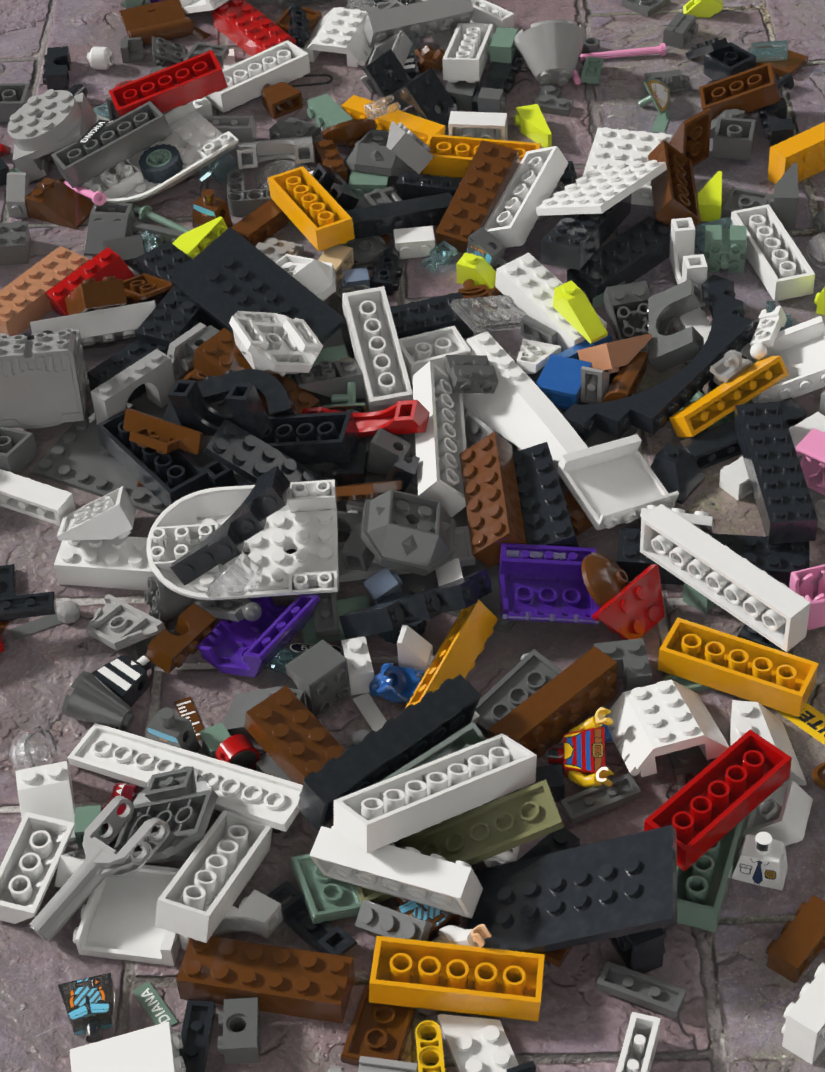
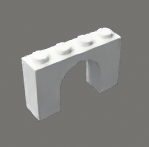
M692 218L671 219L669 259L677 285L692 279L701 288V285L707 280L708 266L704 254L694 255L695 227Z

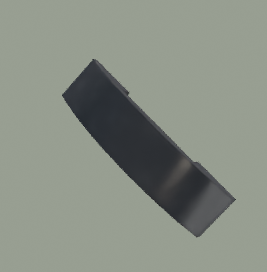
M287 880L266 895L281 903V914L285 923L318 952L342 956L357 944L356 940L339 925L334 928L327 921L313 924L304 901V895Z

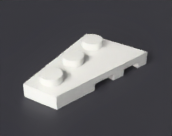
M523 339L516 363L525 373L534 374L546 365L551 354L556 355L561 352V346Z

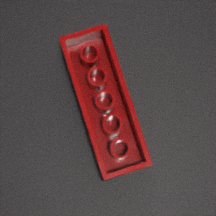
M232 0L212 10L214 27L251 57L287 40L296 45L294 38L245 0Z
M210 50L111 89L109 94L120 118L149 101L161 113H166L179 106L187 105L189 102L202 99L212 93L220 92L227 88L228 85L213 50Z
M750 729L644 820V831L673 825L677 831V866L686 871L789 779L792 757Z

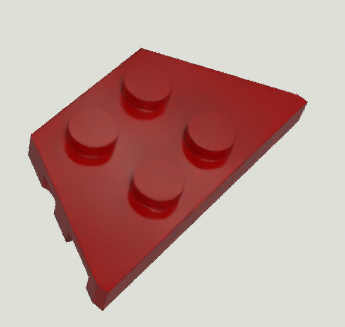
M653 564L645 569L592 615V618L607 625V629L612 633H617L622 640L640 639L665 617L658 565Z

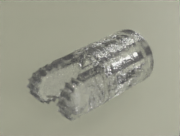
M391 94L366 104L364 110L367 118L374 120L399 110L401 106L397 102L388 105L394 100V96Z

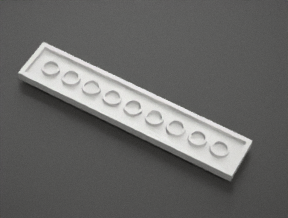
M94 723L67 757L70 765L144 788L147 787L146 783L154 774L194 767L218 795L214 810L221 812L227 810L285 832L300 812L297 806L300 799L299 794L303 787L301 784L98 723Z

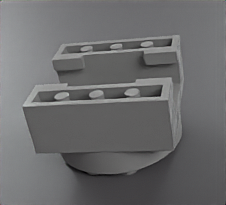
M50 89L44 94L30 97L26 104L10 116L7 130L14 142L13 162L20 172L27 173L28 182L47 176L48 164L46 162V154L62 149L81 139L96 124L97 115L84 93L73 96L72 93L66 90L54 91Z

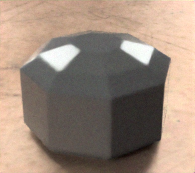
M594 37L586 38L583 46L584 51L595 53L600 50L599 39Z

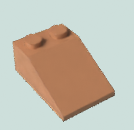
M652 334L577 350L579 360L591 362L592 368L606 370L609 374L618 372L619 367L628 365L652 338Z

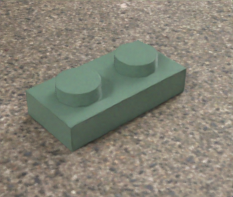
M586 57L581 74V82L599 84L604 66V58Z

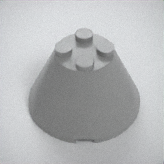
M570 20L537 22L531 24L530 29L526 31L522 29L516 34L514 39L515 47L537 81L540 82V86H550L551 84L567 85L569 83L568 80L574 73L584 46L586 29L582 25H574V21Z

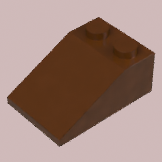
M707 108L682 122L669 142L670 145L689 158L693 166L709 158L711 108Z
M46 177L24 198L28 217L75 230L90 217L94 206L91 201L63 182Z
M146 273L124 280L123 285L127 301L125 305L157 301L164 297L174 285L170 281Z

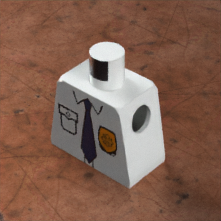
M759 832L757 835L747 834L738 853L732 879L782 891L788 870L785 844L782 841L772 839V836L767 832Z

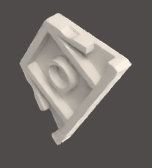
M445 1014L437 1015L438 1024L458 1072H506V1069L519 1065L500 1020Z

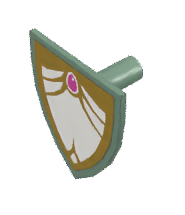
M648 79L643 83L649 96L639 100L638 104L640 107H644L653 102L659 115H662L668 110L670 105V88L658 79Z

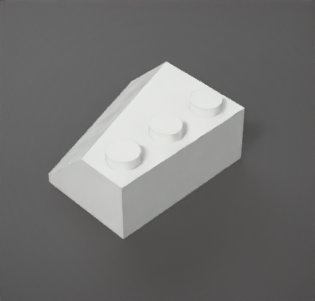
M732 700L729 746L751 729L792 757L790 777L784 783L793 780L797 785L806 786L805 777L782 720L759 702Z

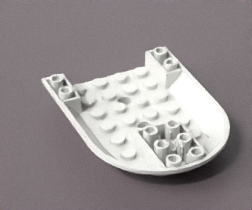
M192 101L187 105L162 113L172 134L165 140L150 146L154 147L155 145L162 144L175 146L183 162L181 172L163 183L155 184L148 182V180H145L139 166L140 156L145 151L142 150L132 158L118 163L116 167L109 168L99 176L85 181L81 186L93 192H103L106 195V202L110 203L142 201L173 187L235 149L239 141L229 131L222 134L196 111Z
M335 479L290 482L286 506L268 516L264 530L244 542L242 552H248V556H237L223 566L219 564L184 586L171 570V564L217 530L240 507L255 485L209 488L186 495L168 506L152 525L146 545L149 565L155 576L166 587L180 595L194 599L224 600L338 592V516ZM289 549L297 550L293 554L285 553Z

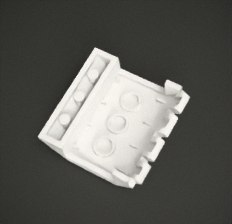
M337 7L327 13L318 22L309 40L302 48L303 51L309 54V62H314L320 51L346 54L347 66L358 67V64L364 66L374 47L369 48L363 29L368 12L359 9L351 10Z
M673 680L660 681L653 685L637 687L623 692L610 708L611 713H608V717L613 719V723L608 726L612 739L632 776H636L639 773L642 777L657 774L656 756L698 745L705 758L710 760L717 758L730 747L700 696Z

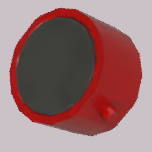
M242 734L228 737L219 745L215 753L218 760L251 770L259 760V752L247 736Z

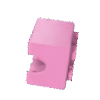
M813 428L796 446L797 456L802 453L800 465L807 487L825 495V432Z
M825 564L791 572L789 589L810 602L807 630L824 627Z

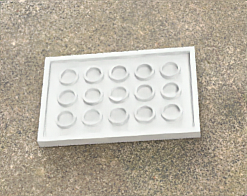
M608 127L598 128L582 177L586 176L587 172L597 169V166L602 163H609V165H614L618 162L630 164L634 161L646 163L648 162V155L663 139L669 143L672 135L649 133L646 131H629L627 129L618 130ZM651 181L632 193L631 204L654 206Z
M651 160L646 163L634 161L630 164H625V162H618L614 165H609V163L599 164L597 169L587 172L586 176L576 179L574 184L567 185L563 191L554 193V197L542 201L543 204L535 208L537 216L603 213L666 171V162Z

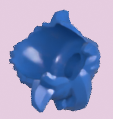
M384 663L380 673L370 682V693L373 696L383 697L390 702L408 704L421 681L420 677L424 675L423 671H416L414 668L392 666V663Z

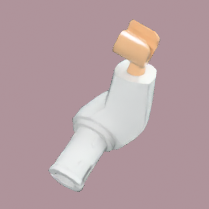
M480 924L474 929H463L448 925L440 928L437 933L439 936L431 942L483 947L485 939L490 938L492 935L484 924Z

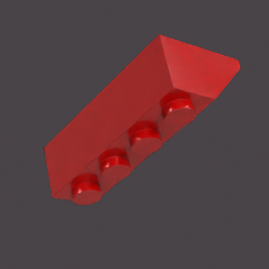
M107 247L57 285L53 286L45 294L52 309L60 316H67L65 298L70 292L74 291V288L82 284L83 280L95 279V282L103 281L104 277L115 276L116 279L122 278L124 281L135 277V275L123 259Z

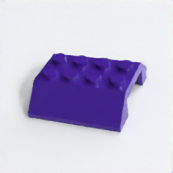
M501 543L499 570L500 617L502 619L519 621L599 624V621H595L592 615L600 608L590 596L581 570L583 559L591 553H596V548Z
M300 594L290 606L275 605L271 596L245 598L250 599L261 607V617L256 621H248L244 618L239 622L223 619L210 632L211 635H207L197 645L202 654L201 657L221 673L255 678L277 656V653L291 641L293 636L304 628L320 601L319 595Z

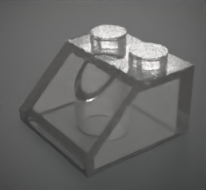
M242 551V554L235 557L211 583L206 595L208 597L244 596L248 590L252 593L261 583L263 569Z

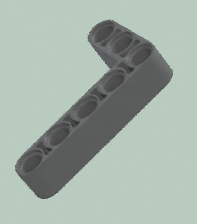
M232 169L227 173V198L230 215L234 217L247 216L267 201L274 202L271 199L269 188L246 190L245 177L242 170Z

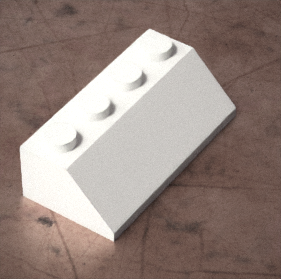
M25 812L0 866L1 921L16 924L36 916L59 864L60 855L64 853L76 826L75 823Z

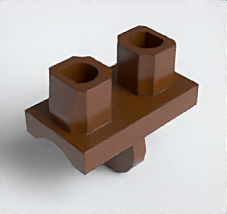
M428 44L422 50L415 49L413 53L418 55L420 59L417 62L420 73L430 68L443 71L442 59L445 54L444 50L438 48L435 51Z

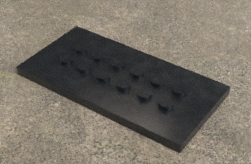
M231 227L170 279L172 285L232 334L233 328L229 322L237 311L277 313L291 319H303L321 344L346 323L344 317Z
M673 825L474 871L483 890L473 917L468 918V929H474L480 924L486 926L492 936L485 939L483 948L540 954L677 924V831Z

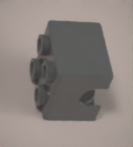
M321 640L285 665L286 675L294 681L299 690H304L306 708L315 717L320 713L327 712L331 705L338 700L345 699L350 693L347 658L324 640Z

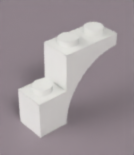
M254 889L248 897L241 901L239 908L231 906L212 936L215 937L231 932H248L268 938L283 920L281 903ZM179 934L182 949L186 951L190 938Z

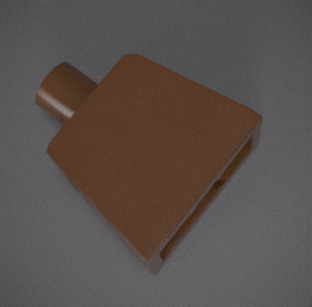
M279 82L274 85L265 84L261 91L262 103L273 119L303 108L302 92L289 84Z

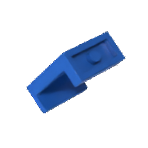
M551 354L536 385L555 407L568 410L574 403L579 404L582 366L592 368V363Z

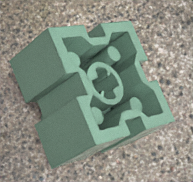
M705 225L704 257L708 266L707 272H720V268L728 269V273H744L747 243L746 226L730 225V229H722V225Z

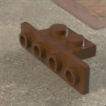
M130 408L125 410L123 429L130 432L129 441L137 443L139 447H150L156 449V452L160 454H169L176 449H182L193 454L200 453L203 438L202 432Z

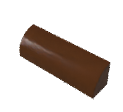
M639 352L628 365L619 368L601 403L635 394L646 372L647 352Z

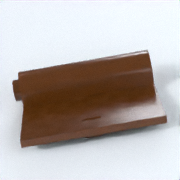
M165 0L119 11L128 38L141 37L143 46L152 44V37L170 40L192 35L195 30L194 21L190 20L189 17L186 18L180 0Z

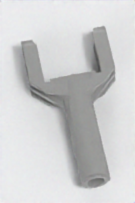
M124 796L113 798L84 832L82 845L86 860L29 924L30 928L45 941L50 942L106 877H124L139 871L169 836L170 828L168 823L160 818H152L145 821L122 849L117 852L108 845L132 818L134 805L132 801ZM126 803L125 812L122 815H117L119 805ZM108 823V831L104 835H99L100 827ZM160 824V832L156 836L152 837V828L155 825ZM138 845H142L143 850L138 857H133L134 849Z

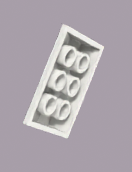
M124 486L63 516L57 534L58 540H111L116 537L122 539L131 533L130 530L133 529L136 508Z

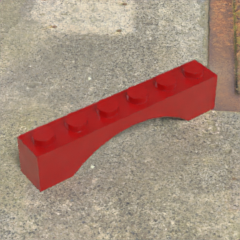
M418 400L397 401L393 406L384 410L368 413L352 412L359 430L357 437L375 436L379 428L393 435L425 433L430 412ZM324 407L303 408L302 414L343 412Z

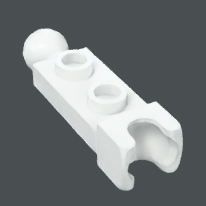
M777 306L771 313H767V310L763 309L758 317L760 322L750 342V355L756 360H761L767 355V348L773 347L780 328L785 326L787 319L781 306Z

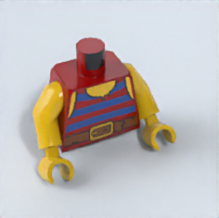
M603 707L596 711L595 716L563 735V748H548V763H563L564 776L585 789L602 784L611 787L613 784L611 780L607 779L609 775H614V772L606 767L605 730L602 727V724L611 725L613 719L605 718L606 714L611 713V710Z

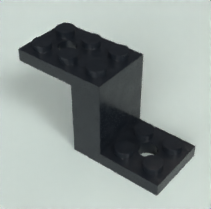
M389 49L363 68V71L386 106L401 111L413 104L422 118L445 125V127L448 126L451 111H460L432 68L411 79L392 49ZM384 70L390 73L389 79L384 76ZM435 105L440 107V114L435 111Z

